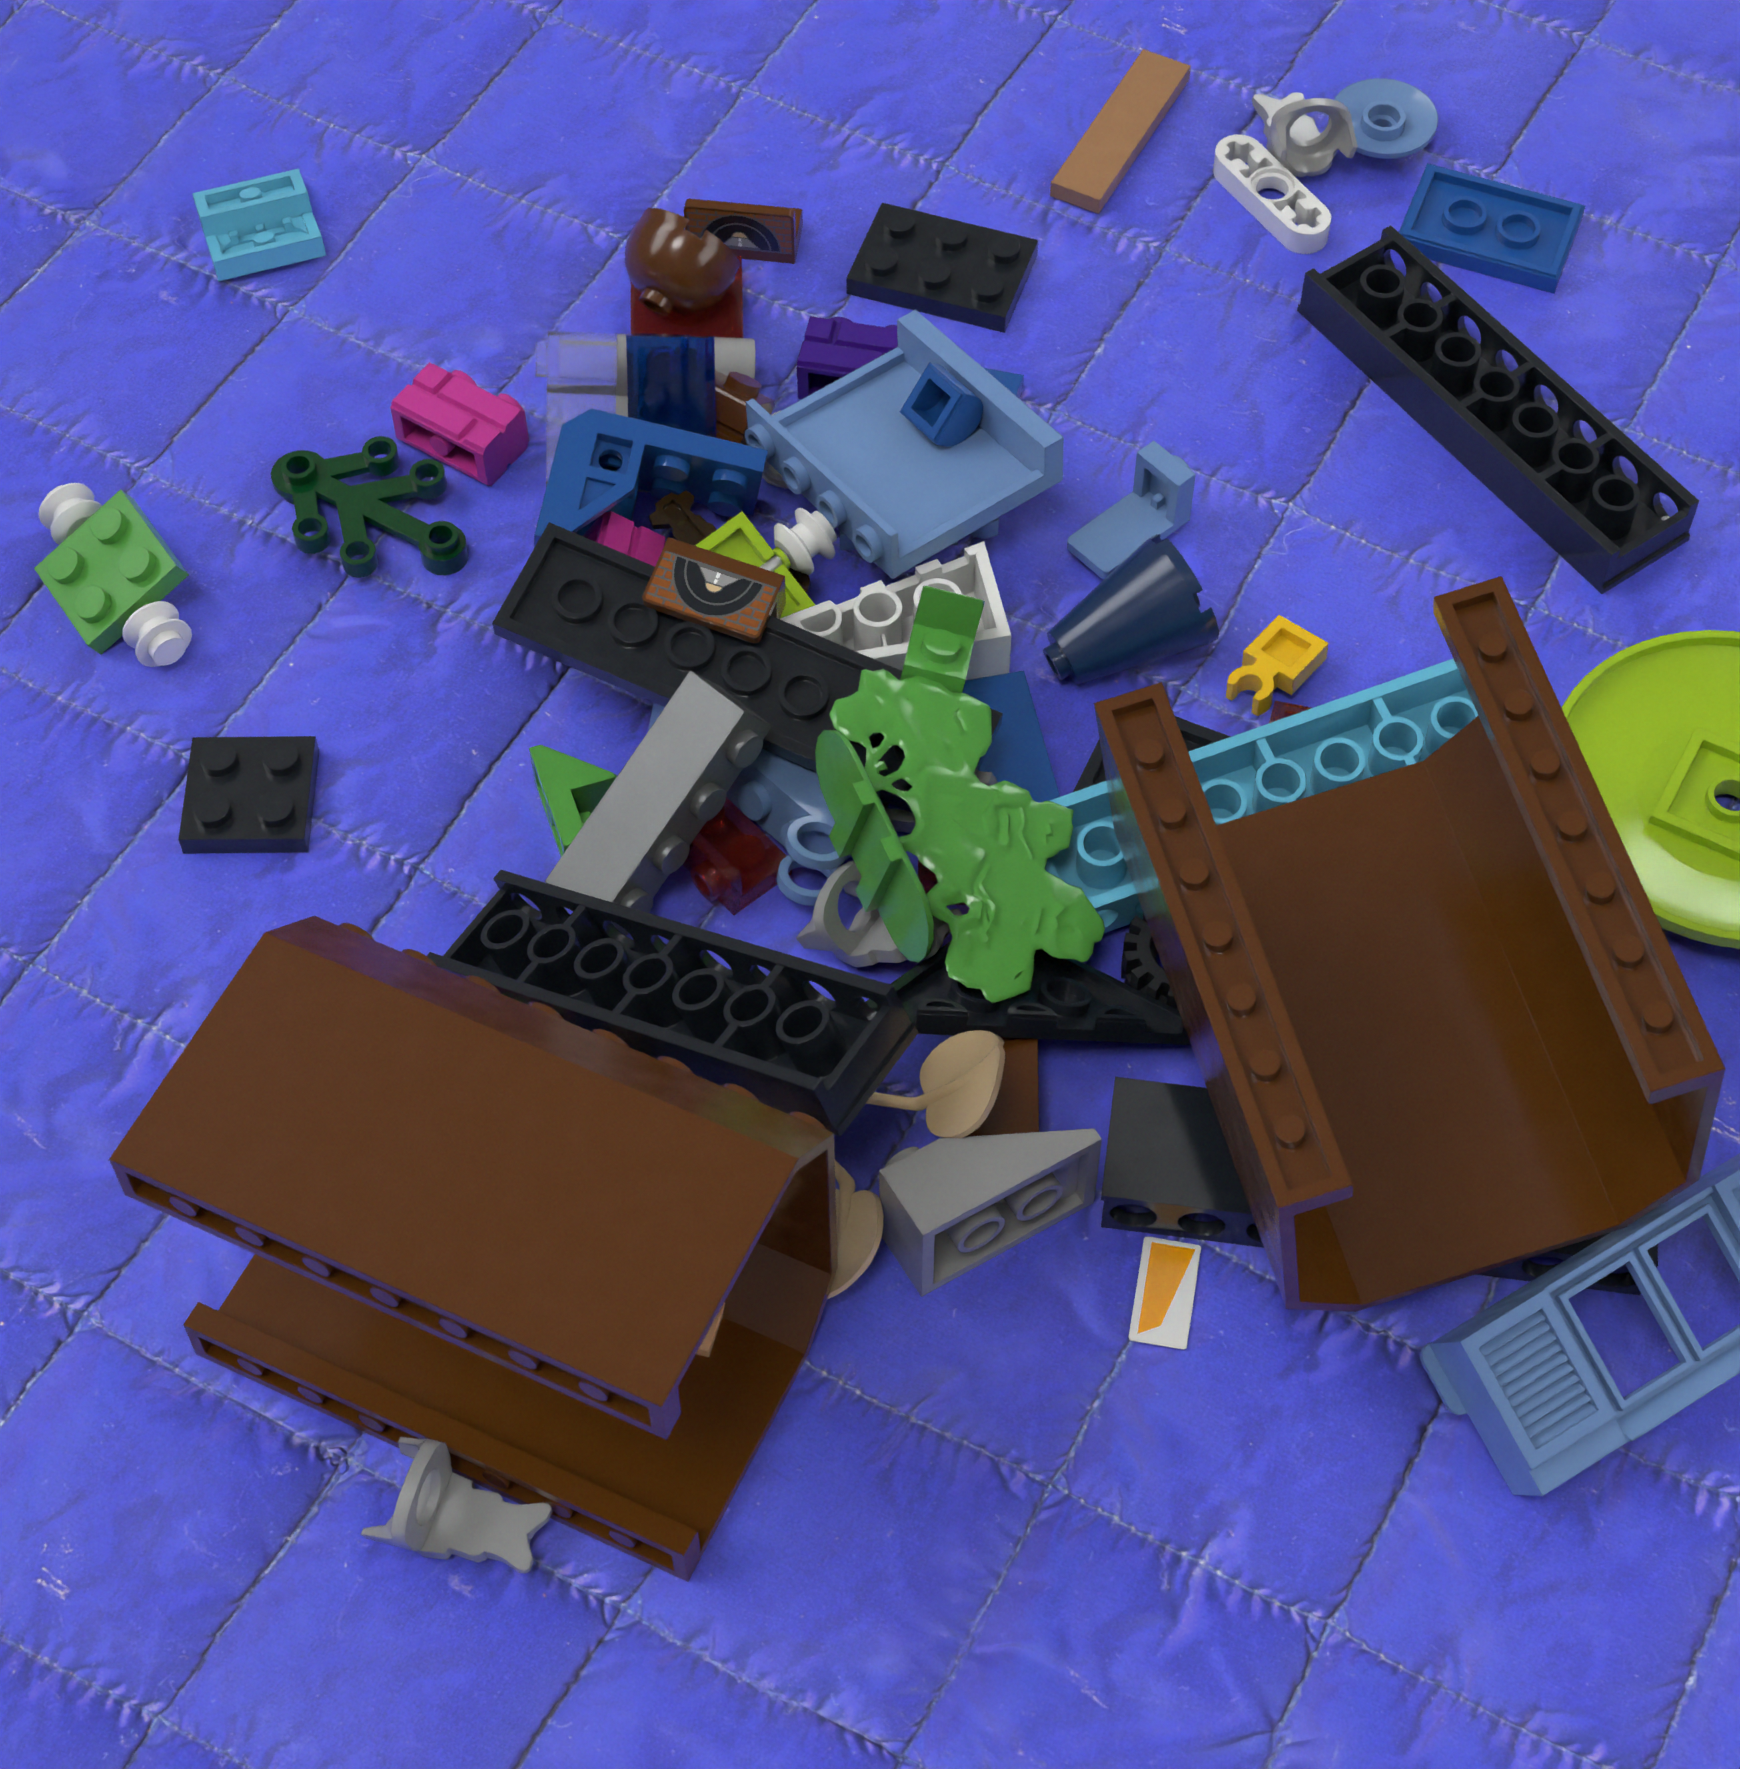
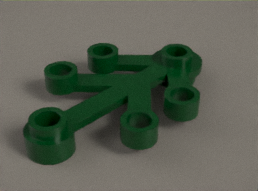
M384 436L374 437L364 444L362 452L327 459L312 451H293L279 458L271 469V480L275 491L287 502L294 504L297 519L292 525V531L296 546L300 551L315 554L325 550L330 544L331 537L326 519L319 515L317 501L322 499L337 507L344 543L340 548L341 561L344 571L352 577H366L372 574L378 567L376 548L374 543L367 538L364 520L418 546L423 566L433 574H454L460 571L468 561L465 535L454 524L447 521H437L429 525L386 504L414 497L433 499L442 495L447 488L444 467L440 462L433 459L420 460L411 467L409 475L349 486L339 481V479L366 473L386 476L395 472L399 467L400 459L397 445L391 438ZM380 454L387 455L384 458H374L375 456ZM426 477L435 478L431 481H421L423 478ZM310 531H318L317 534L312 536L304 535ZM360 554L367 555V556H366L365 558H363V559H359V560L351 559V558H353V557L356 556V555H360Z

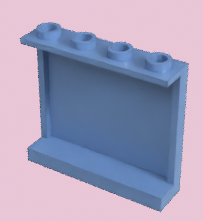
M917 310L897 319V348L773 416L753 398L746 402L748 429L745 431V439L747 445L768 450L766 461L782 475L787 487L795 494L801 493L829 521L833 528L837 527L854 543L858 553L864 560L869 563L875 562L892 579L1063 480L1064 437ZM929 362L943 366L983 403V414L977 428L967 439L955 446L945 447L935 444L900 413L901 408Z

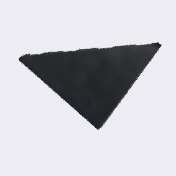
M951 941L941 947L934 956L923 960L890 984L894 986L912 1025L916 1026L918 1034L957 1035L968 1031L984 1030L1004 1038L1191 1045L1179 1010L1083 962L1074 959L1055 958L1043 949L1036 950L1034 954V972L1030 990L995 1003L986 1000L981 989L967 988L961 982L949 978L945 960ZM870 999L866 1001V1003L876 1012H878L881 1008L877 1003Z

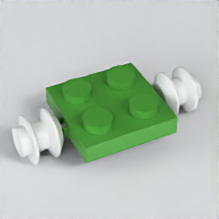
M69 483L51 490L40 505L39 519L46 528L50 529L51 537L59 546L34 569L87 646L99 654H103L123 635L124 641L130 647L135 648L137 659L145 666H165L179 660L190 644L192 632L189 625L179 619L176 607L169 602L161 600L189 574L136 501L120 489L102 506L97 501H94V495L90 488L81 483Z

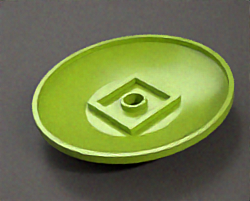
M1701 630L1659 636L1621 650L1601 662L1577 684L1561 708L1660 926L1689 939L1716 946L1740 949V810H1728L1722 807L1715 799V796L1720 794H1730L1740 799V632Z

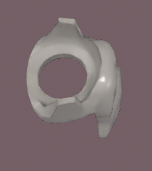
M1300 92L1291 93L1281 100L1264 94H1255L1252 98L1253 107L1265 124L1263 133L1268 140L1267 150L1295 177H1313L1327 172L1338 150L1347 158H1353L1358 146L1351 113L1343 103L1325 98L1304 99V95ZM1319 111L1327 114L1329 122L1326 129L1319 133L1314 119L1307 116L1306 113Z
M848 861L838 867L820 890L811 921L796 937L799 943L806 949L832 951L837 959L854 967L875 965L878 962L902 963L908 960L895 945L877 909L865 912L862 907L855 915L848 930L842 924L838 914L839 894L842 888H844L846 894L858 897L855 890L861 875L854 861ZM960 909L950 910L954 915H962ZM932 916L934 921V940L931 952L925 959H929L942 947L943 940L951 932L948 923Z
M400 1437L398 1441L400 1452L412 1458L413 1462L405 1477L394 1514L385 1525L363 1528L361 1535L366 1539L416 1551L426 1558L448 1560L453 1554L477 1563L486 1559H493L504 1562L519 1573H528L534 1562L530 1541L533 1535L549 1521L552 1514L550 1505L543 1502L523 1505L504 1502L499 1493L476 1489L473 1481L452 1472L451 1457L446 1443L431 1439Z

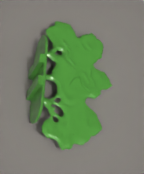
M884 669L876 671L862 670L858 691L848 697L835 701L829 715L836 730H824L819 735L815 757L820 789L835 821L829 838L839 858L851 855L860 872L861 879L855 891L865 912L877 909L899 951L909 961L918 963L931 952L934 940V921L932 916L948 923L952 935V941L945 960L949 978L961 982L967 988L981 989L985 999L991 1003L999 1002L1030 990L1034 972V954L1038 949H1043L1052 957L1059 959H1074L1080 962L1088 961L1093 953L1094 943L1102 940L1105 932L1104 921L1085 896L1082 888L1067 884L1062 879L1045 870L1048 858L1057 855L1060 850L1069 848L1073 831L1072 819L1074 810L1051 801L1036 802L1032 799L1029 791L1009 781L1004 780L990 786L979 781L974 771L980 758L986 754L992 742V711L988 704L966 693L951 692L941 683L922 676L898 680L889 671ZM873 733H881L884 736L880 746L872 748L869 737ZM850 741L858 742L866 748L865 767ZM893 745H898L903 749L905 755L902 765L897 771L885 777L880 775L879 771L885 770L887 767L884 761L879 760ZM902 778L912 788L909 791L898 790L893 787L892 783ZM885 790L906 801L915 818V827L911 834L898 837L878 797L877 791ZM907 851L917 856L919 862L936 875L938 883L927 894L906 853ZM964 902L970 909L967 914L960 916L954 915L947 906Z

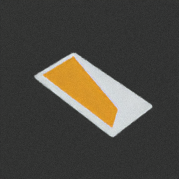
M1148 1236L1144 1238L1128 1337L1130 1341L1182 1350L1187 1348L1201 1253L1200 1245Z

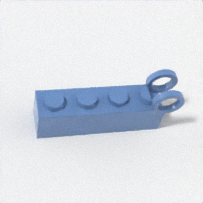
M654 702L648 731L665 708ZM762 749L756 760L748 767L743 768L727 791L726 797L741 809L745 816L754 820L787 850L789 855L780 862L776 877L780 891L796 903L815 906L821 889H804L796 885L790 879L788 873L797 867H807L819 870L828 879L838 866L842 865L845 860L852 856L848 855L839 858L829 838L835 821L820 789L817 772Z

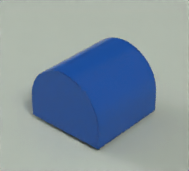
M929 362L901 408L900 413L935 444L951 447L963 442L977 428L983 414V403L943 366Z

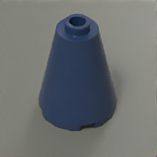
M1156 534L1139 546L1047 632L1050 645L1043 649V653L1052 671L1060 681L1069 676L1076 685H1080L1208 645L1218 639L1219 628L1212 608L1202 613L1200 612V601L1197 593L1203 589L1183 556L1167 538L1161 541L1160 534Z

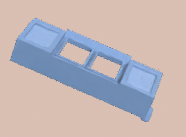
M1740 1153L1699 1178V1181L1626 1228L1607 1234L1422 1348L1420 1352L1421 1363L1446 1408L1455 1415L1468 1413L1513 1495L1544 1496L1628 1441L1636 1440L1740 1373V1324L1701 1348L1647 1252L1648 1249L1700 1217H1703L1740 1283ZM1625 1264L1676 1354L1679 1363L1623 1398L1568 1299Z

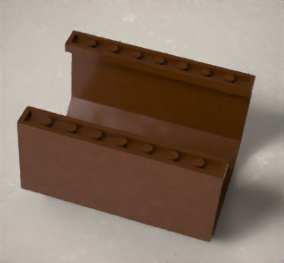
M1502 576L1435 596L1433 601V613L1477 711L1478 716L1424 761L1226 823L1215 824L1162 682L1094 703L1114 832L1286 1309L1357 1312L1623 1229L1699 1181L1725 1067Z
M317 916L264 932L109 1158L126 1196L254 1253V1256L220 1309L215 1310L198 1302L183 1324L197 1355L399 1448L398 1441L400 1437L431 1439L446 1443L451 1457L453 1473L467 1478L492 1492L499 1493L501 1496L520 1505L547 1503L552 1509L551 1519L687 1582L691 1578L809 1354L838 1268L834 1133L827 1131L818 1120L802 1112L794 1111L787 1114L765 1105L751 1092L738 1085L724 1084L720 1086L694 1075L686 1065L671 1057L659 1056L656 1059L629 1048L620 1037L609 1031L594 1029L591 1032L565 1021L558 1012L545 1004L530 1002L527 1005L501 994L495 986L480 977L468 975L462 978L437 967L430 958L418 951L404 949L400 952L375 941L370 934L356 925L342 923L338 926ZM723 1303H725L723 1316L709 1357L696 1354Z

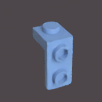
M1152 441L1137 452L1133 491L1069 536L1067 539V549L1099 577L1105 579L1147 539L1160 534L1162 541L1190 520L1196 474L1191 471L1182 458L1171 455L1157 442Z

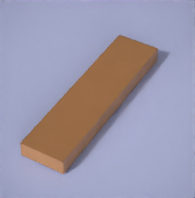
M1143 49L1051 181L1050 196L1099 214L1190 80L1191 66Z

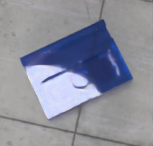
M649 333L626 335L628 417L716 438L714 336L698 337Z

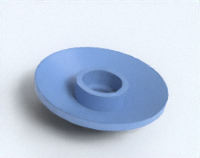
M1386 78L1366 79L1345 87L1334 98V100L1348 107L1358 146L1356 152L1363 155L1387 159L1412 155L1426 147L1433 139L1437 130L1438 113L1431 99L1418 88L1402 81Z

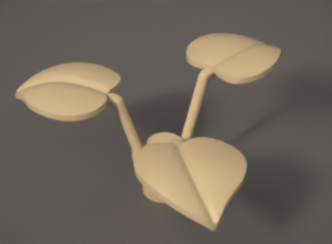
M984 1030L968 1031L954 1035L933 1049L923 1062L919 1078L924 1094L917 1097H905L874 1092L866 1104L911 1111L926 1109V1124L931 1133L940 1138H963L980 1127L994 1106L1004 1069V1041L1000 1036ZM836 1160L835 1179L839 1184V1190L836 1189L838 1268L827 1299L846 1290L866 1271L879 1248L883 1232V1209L880 1198L877 1194L868 1190L855 1192L854 1179Z

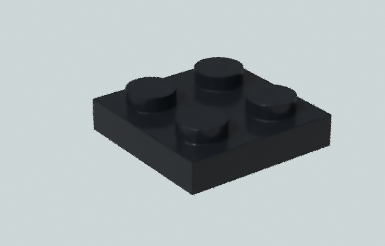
M316 736L192 737L178 839L183 854L308 852L319 759V747Z

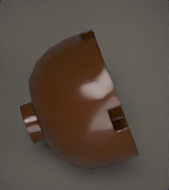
M647 208L634 225L625 246L626 271L631 283L642 293L639 297L640 303L650 311L664 317H668L671 311L684 315L702 313L718 303L730 289L740 267V261L733 251L707 230L702 238L684 230L689 222L687 218L664 209Z

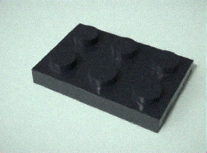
M881 203L847 275L846 293L1005 333L1038 256V240Z

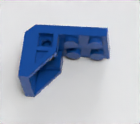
M591 408L562 424L534 535V548L549 522L583 536L602 514L609 511L632 521L639 489L650 491V494L658 500L669 493L679 495L686 490L695 496L694 502L707 505L712 512L719 515L734 517L742 511L744 514L753 516L768 450Z

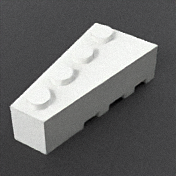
M984 541L964 548L963 557L941 565L939 560L935 559L915 567V575L885 586L882 580L861 587L860 594L848 601L835 605L832 601L828 600L780 618V620L902 671L923 586H929L985 601L973 644L966 680L1006 674L1010 670L1011 632Z

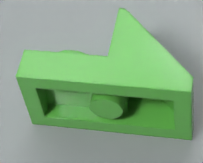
M923 586L900 680L913 676H922L941 683L951 692L962 693L985 601Z
M537 745L529 748L534 781L560 857H562L617 775L544 745Z

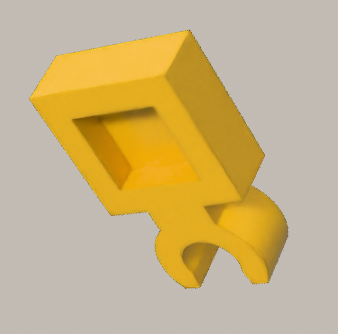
M1278 615L1243 651L1242 667L1235 669L1228 677L1226 698L1232 701L1244 690L1255 691L1256 694L1253 696L1251 713L1256 716L1264 714L1272 705L1275 688L1278 687L1292 695L1327 659L1329 643Z

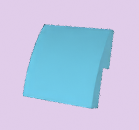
M299 168L192 193L218 281L326 256L323 239L313 215L308 192Z

